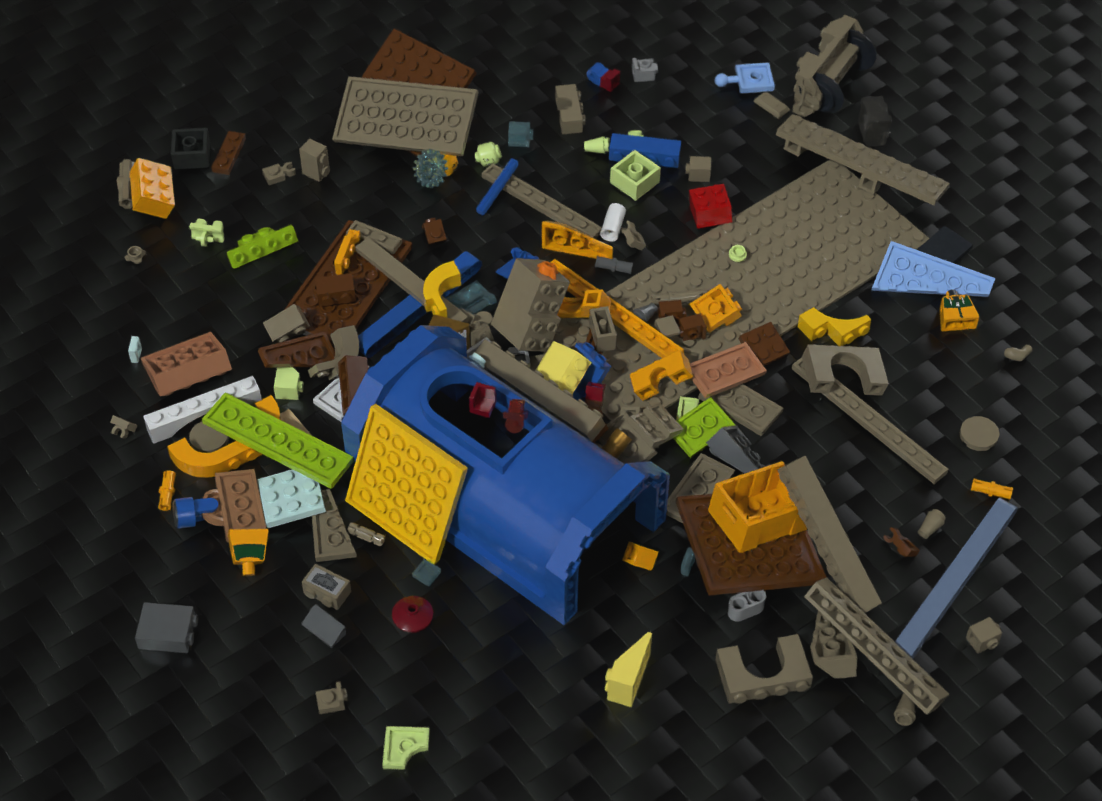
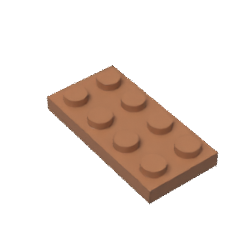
M746 342L690 363L693 374L691 379L704 398L761 377L767 371Z

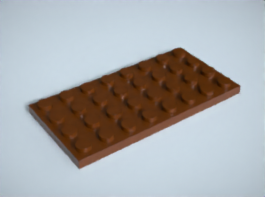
M348 220L285 308L287 309L293 304L299 306L311 326L303 334L311 335L325 331L333 346L330 335L343 327L354 325L355 329H357L391 280L355 251L354 255L350 256V264L348 269H345L344 274L352 273L356 302L319 306L315 278L337 275L334 261L344 236H346V231L353 223L351 220ZM402 239L400 247L394 255H390L402 263L413 248L412 243Z

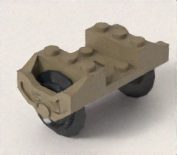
M844 15L842 18L830 22L827 27L822 29L820 35L822 37L819 45L820 54L816 56L807 52L803 57L799 58L797 63L798 72L795 76L797 82L794 87L795 97L792 112L803 117L816 110L827 114L837 112L844 103V95L838 83L850 68L866 70L874 65L877 59V51L872 41L863 34L857 19Z

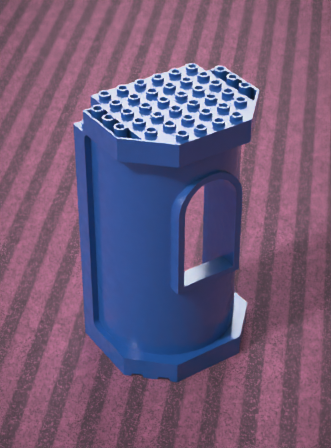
M420 325L417 329L411 331L402 342L397 343L391 352L385 354L375 366L368 369L341 422L345 453L354 457V464L370 406L377 404L468 467L446 541L563 625L577 613L578 567L582 561L580 556L583 550L588 549L591 543L632 501L636 503L635 520L653 533L666 520L669 473L651 461L624 464L467 358L466 338L450 327ZM476 382L496 388V404L494 408L530 432L503 458H500L435 413L429 406L431 397L440 390L457 402L468 391L472 392Z

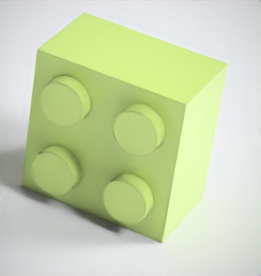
M634 150L611 168L610 183L634 200H638L660 182L661 167Z

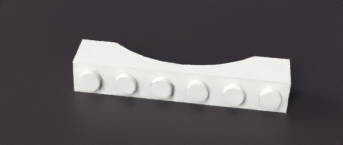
M254 377L245 378L144 415L146 428L153 444L172 437L189 422L207 414L225 392L255 406L254 403L262 399L260 389Z

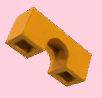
M678 350L631 373L630 378L634 393L644 401L659 393L658 384L666 376L676 385L692 378L693 374L689 359L681 350Z

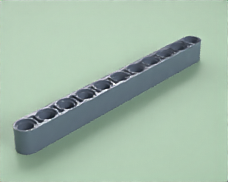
M1000 497L997 499L897 638L895 643L912 659L1010 523L1018 507Z

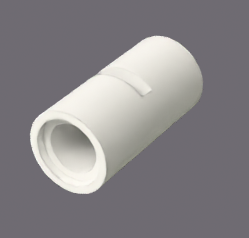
M613 203L608 208L600 232L601 237L606 241L612 242L618 238L626 213V209L621 204Z

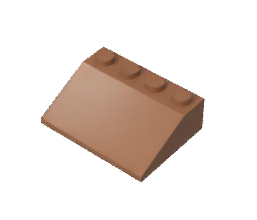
M212 332L140 358L160 396H169L176 390L187 389L192 384L208 381L210 377L226 374L227 371L232 370L226 349Z

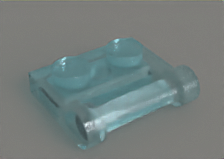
M477 280L447 298L458 309L463 308L473 314L489 304L493 305L497 302L496 297L489 293Z

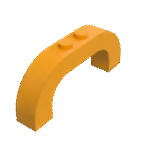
M272 395L254 403L256 408L281 420L278 404ZM186 438L167 446L170 458L174 464L184 473L195 477H214L215 473L237 469L240 465L262 455V453L238 441L210 453L194 450Z

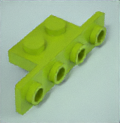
M292 225L277 231L264 227L259 229L258 233L243 236L241 240L237 241L239 247L228 251L227 256L232 268L235 269L296 243L298 239Z

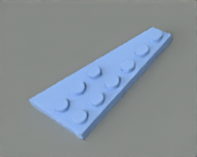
M891 241L871 291L946 295L948 290L954 289L958 295L988 297L995 278Z

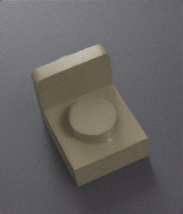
M336 682L337 688L316 692L319 714L345 710L344 701H348L346 688L341 689L340 682Z

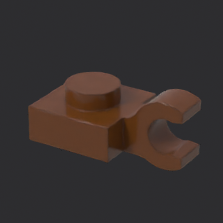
M890 528L893 532V538L888 535L883 536L884 540L893 543L897 547V551L904 557H916L920 552L907 537L901 535L897 528Z

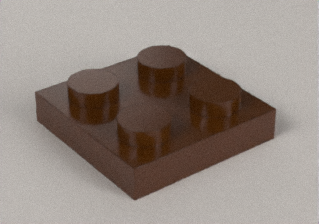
M772 322L746 332L738 338L741 344L744 342L748 344L763 366L786 357L790 353Z

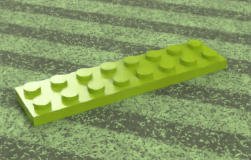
M226 392L202 418L203 424L330 489L335 486L354 462L353 456Z

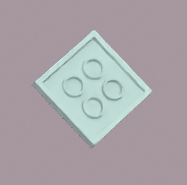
M293 469L257 479L268 528L326 512L320 483Z

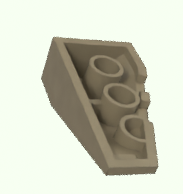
M818 610L813 641L811 643V654L815 665L834 678L856 677L857 656L852 642Z

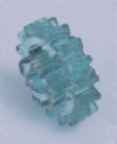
M433 149L423 150L422 155H417L419 160H414V163L417 164L416 167H413V170H416L414 177H418L417 183H421V186L429 188L438 187L439 182H444L442 177L447 176L444 173L445 170H448V167H445L447 160H443L444 154H440V151Z

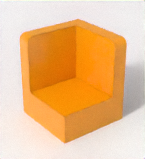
M629 541L622 561L651 571L654 567L658 551Z

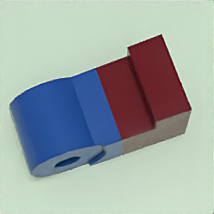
M596 63L587 71V77L592 82L609 92L620 84V71L616 69L611 71L601 63Z

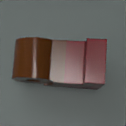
M588 382L586 385L585 403L589 408L601 411L606 384Z

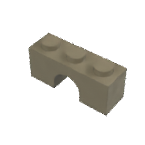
M576 84L555 86V99L557 110H560L562 134L581 133L583 125H585V115L581 114L583 113V104L579 103L581 101L580 91H577Z

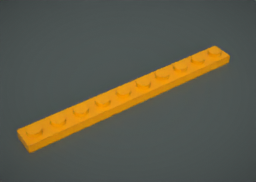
M554 259L551 261V263L556 265L558 272L570 281L567 291L576 298L584 296L586 290H599L558 260ZM610 298L611 305L609 311L614 325L661 358L678 350H681L684 354L683 348Z

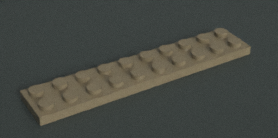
M792 114L776 132V135L932 205L938 202L950 184L941 178L934 177L925 171L918 170L909 164L900 162L893 157L880 153L878 150L868 148L862 143L850 140L846 136H841L830 129H825L797 115Z

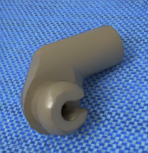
M1026 344L1022 349L1007 348L1004 351V355L1011 360L1022 361L1033 350L1030 345Z

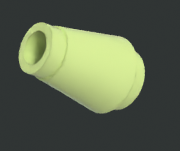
M604 136L585 141V152L606 154L610 148L609 138Z

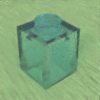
M509 122L508 146L529 147L530 140H533V130H530V122Z

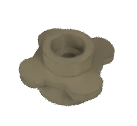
M132 246L127 250L128 255L125 256V260L139 264L142 262L143 256L146 255V251L142 250L139 246Z

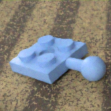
M769 63L736 65L735 71L737 76L727 77L721 73L715 77V83L719 87H724L727 83L738 82L740 93L774 91V82Z

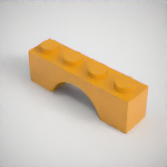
M603 289L586 290L585 295L579 298L564 297L557 315L560 318L589 317L590 309L606 306L610 309L611 299Z

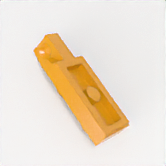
M349 229L347 236H344L334 261L337 275L344 274L345 269L349 267L350 256L354 255L355 244L360 240L359 230Z

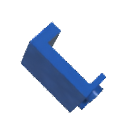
M588 342L576 343L575 345L578 349L577 352L591 362L573 393L575 400L581 399L584 402L588 382L601 384L612 367L607 362V359L603 355L598 354L594 350V346Z

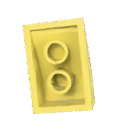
M647 632L614 662L612 669L608 668L605 678L607 681L605 691L608 692L607 700L632 707L650 657L652 633Z

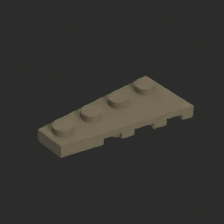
M330 489L321 490L326 512L312 516L316 562L356 557L355 549L352 546Z

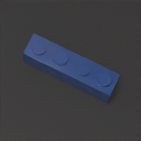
M612 133L609 160L621 161L632 151L636 150L658 166L678 168L681 141Z

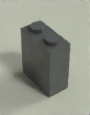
M144 603L135 636L138 649L188 653L189 646L193 645L194 642L193 628L197 627L198 615H195L193 606Z

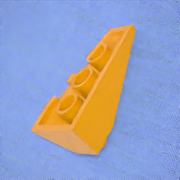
M552 221L542 222L543 249L597 259V256L613 259L612 246L566 224Z

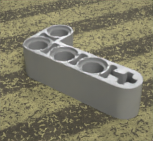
M765 591L739 592L731 597L728 608L729 618L733 621H742L762 612L766 599Z

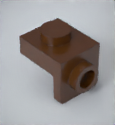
M430 218L425 220L426 223H423L422 229L425 231L428 245L446 241L441 219Z

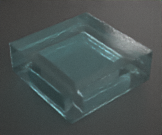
M690 547L687 549L681 565V574L685 576L689 575L695 561L693 550Z
M424 559L414 570L412 576L425 585L430 586L441 573V568Z

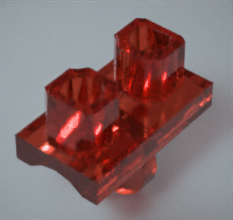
M510 400L509 409L503 413V418L507 419L506 428L512 433L520 432L523 429L524 420L528 418L529 411H524L525 400Z

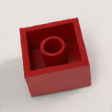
M724 184L689 190L690 208L697 228L732 222L731 203Z

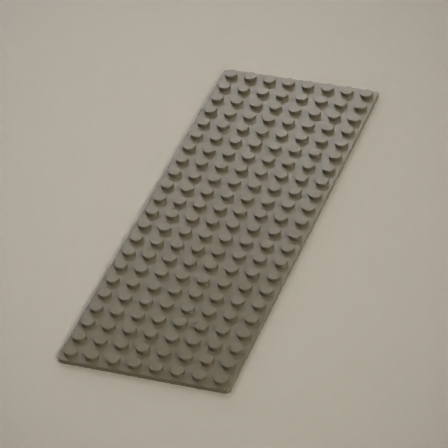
M830 159L732 217L731 223L717 226L606 292V294L633 313L634 309L649 305L655 301L651 300V294L706 289L708 292L719 284L724 289L728 288L733 295L732 301H737L742 308L740 311L742 317L728 326L722 324L710 333L706 330V339L703 340L699 337L694 340L683 341L678 335L668 337L679 346L704 351L703 358L741 344L738 339L740 335L768 322H772L780 336L784 335L798 326L800 314L813 307L818 311H822L876 277L891 241L917 250L929 238L877 193L873 195L859 188L860 179L844 165ZM734 245H741L747 251V257L744 261L735 262L729 258V250ZM691 302L682 303V307L686 308V317L695 315L690 306ZM658 312L647 322L653 328H655V320L659 319ZM589 317L562 318L553 341L566 347H570L577 340L585 343L590 331ZM614 325L616 349L603 351L602 354L612 366L601 383L606 384L601 411L609 422L621 413V407L640 406L641 409H645L647 406L660 403L666 409L679 401L680 396L685 397L698 389L695 384L681 382L676 385L671 379L662 378L658 384L659 393L642 401L634 393L630 374L662 358Z

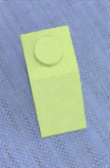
M293 367L277 368L274 383L275 398L299 400V394L303 392L304 386L303 381H300L299 373Z

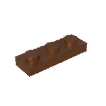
M228 131L212 165V172L230 174L246 140L244 133Z

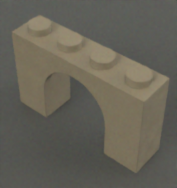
M814 344L807 345L802 355L811 392H830L835 382L831 365L834 364L846 365L859 375L864 395H883L889 384L879 348Z
M799 635L778 638L776 650L782 670L771 678H758L750 674L743 665L738 646L717 649L716 663L728 703H743L750 699H764L771 695L780 696L787 692H801L811 688L813 677Z

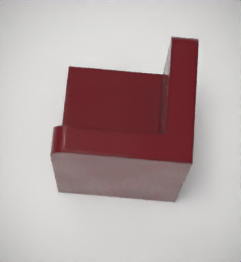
M476 382L469 397L470 413L489 418L496 404V388Z

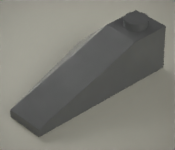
M737 425L722 427L706 442L714 456H718V458L743 473L766 467L760 464L761 457L750 449L751 442Z

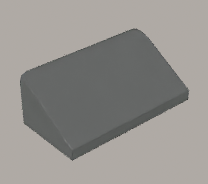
M316 604L302 622L306 629L331 648L346 635L345 626Z

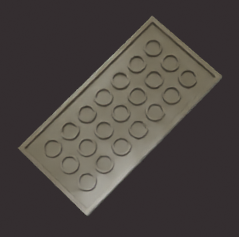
M348 77L332 140L339 143L463 156L479 92L477 89Z

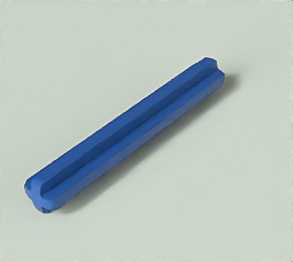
M513 158L509 160L477 206L478 214L485 215L519 166L517 160Z

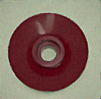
M407 596L399 600L393 607L392 619L394 624L402 631L419 632L431 623L433 608L422 597Z

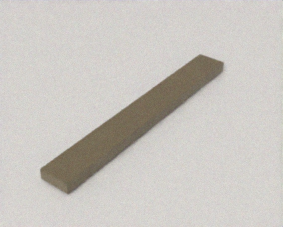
M491 164L482 172V178L493 184L503 169L495 164ZM514 175L510 177L503 187L504 191L558 223L566 224L595 239L600 235L602 227Z
M369 237L355 247L357 253L424 306V281ZM441 296L447 308V318L465 323L469 321L465 313Z

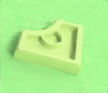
M386 726L383 769H405L407 761L413 755L421 751H428L429 728Z

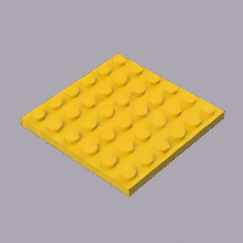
M374 404L370 406L345 501L431 564L435 565L440 560L468 467L379 405Z

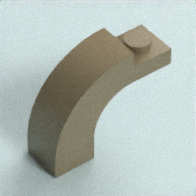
M354 325L339 328L330 335L335 347V357L332 361L315 364L308 370L310 377L318 376V378L328 376L329 381L339 376L338 362L345 355L358 356L359 339Z

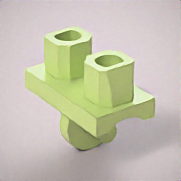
M197 219L195 223H191L189 226L192 239L201 241V246L206 247L208 242H224L223 223L221 221H215L212 225H207L206 220Z

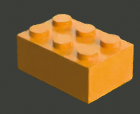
M137 158L130 170L133 210L166 219L175 206L171 167Z

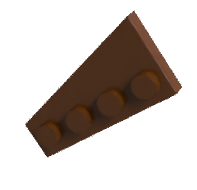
M325 331L261 347L258 350L265 368L313 367L315 364L332 361L335 357V351Z

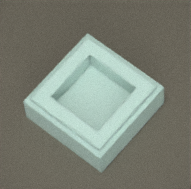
M132 336L128 352L131 363H138L142 346L139 337Z

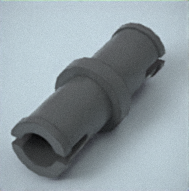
M597 256L595 267L610 269L611 272L620 271L631 274L633 266L632 262Z

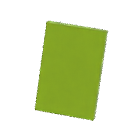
M710 397L676 420L684 430L673 439L691 459L708 447L706 442L722 427L734 426L735 424Z

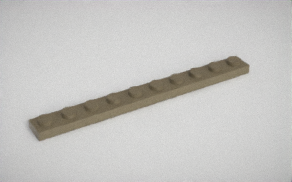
M800 358L792 364V370L808 382L803 359ZM834 378L835 382L830 392L822 393L933 484L937 483L948 473V468L836 378Z

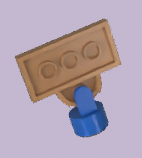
M254 469L215 473L217 489L207 491L203 499L193 500L192 497L177 498L173 501L174 523L178 529L195 527L196 522L206 520L215 526H224L227 542H229V529H266Z

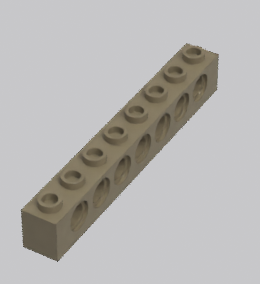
M827 577L815 582L804 596L925 714L928 715L936 710L948 697L949 693Z

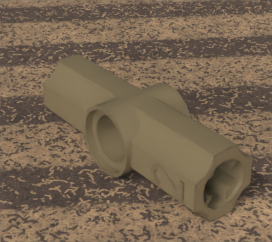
M125 159L120 163L119 177H117L119 205L125 209L132 207L130 170L135 162H132L130 159Z

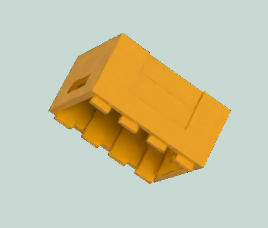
M783 461L715 483L708 511L739 553L756 548L757 545L782 536L793 535L807 530L804 521L799 517L795 503L789 497L785 484L779 478L777 469L785 466Z

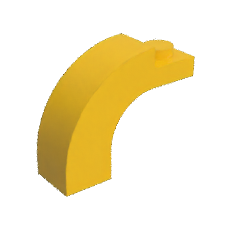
M454 261L438 266L427 276L423 286L426 312L432 311L433 315L447 318V308L441 296L447 290L461 286V273Z

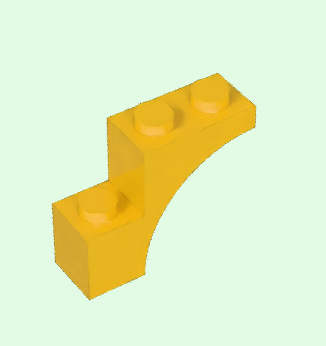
M815 307L800 314L798 320V328L811 341L821 338L826 333L838 346L850 344L854 339L866 335L870 330L871 319L867 315L856 319H836L821 313Z

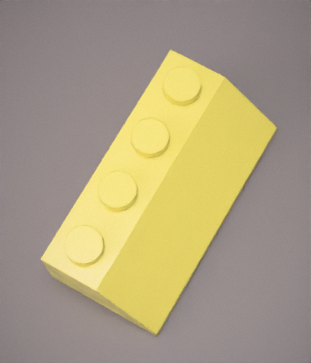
M553 341L536 370L544 375V379L547 381L553 380L559 386V389L562 391L566 389L573 395L591 362L579 352Z

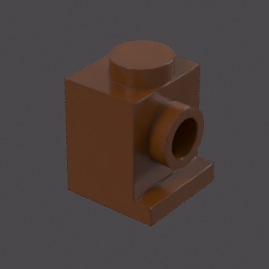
M681 300L659 302V319L673 315L676 323L679 324V318L686 317V308L682 307Z
M700 313L679 318V338H682L683 341L694 340L699 337L702 340L706 339L707 326Z

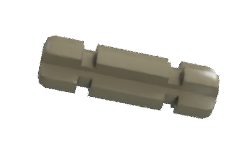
M353 522L348 526L347 530L351 535H357V537L371 543L374 542L378 546H382L385 542V535L375 534L376 531L363 526L359 527L358 524Z

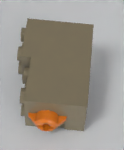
M516 258L491 325L519 351H547L561 321L557 314L570 281L559 273L556 265L551 262Z

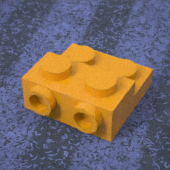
M721 284L690 303L695 314H701L708 333L722 324L728 326L742 317L740 313L742 310L741 306L737 301H732V293L728 288L724 289Z

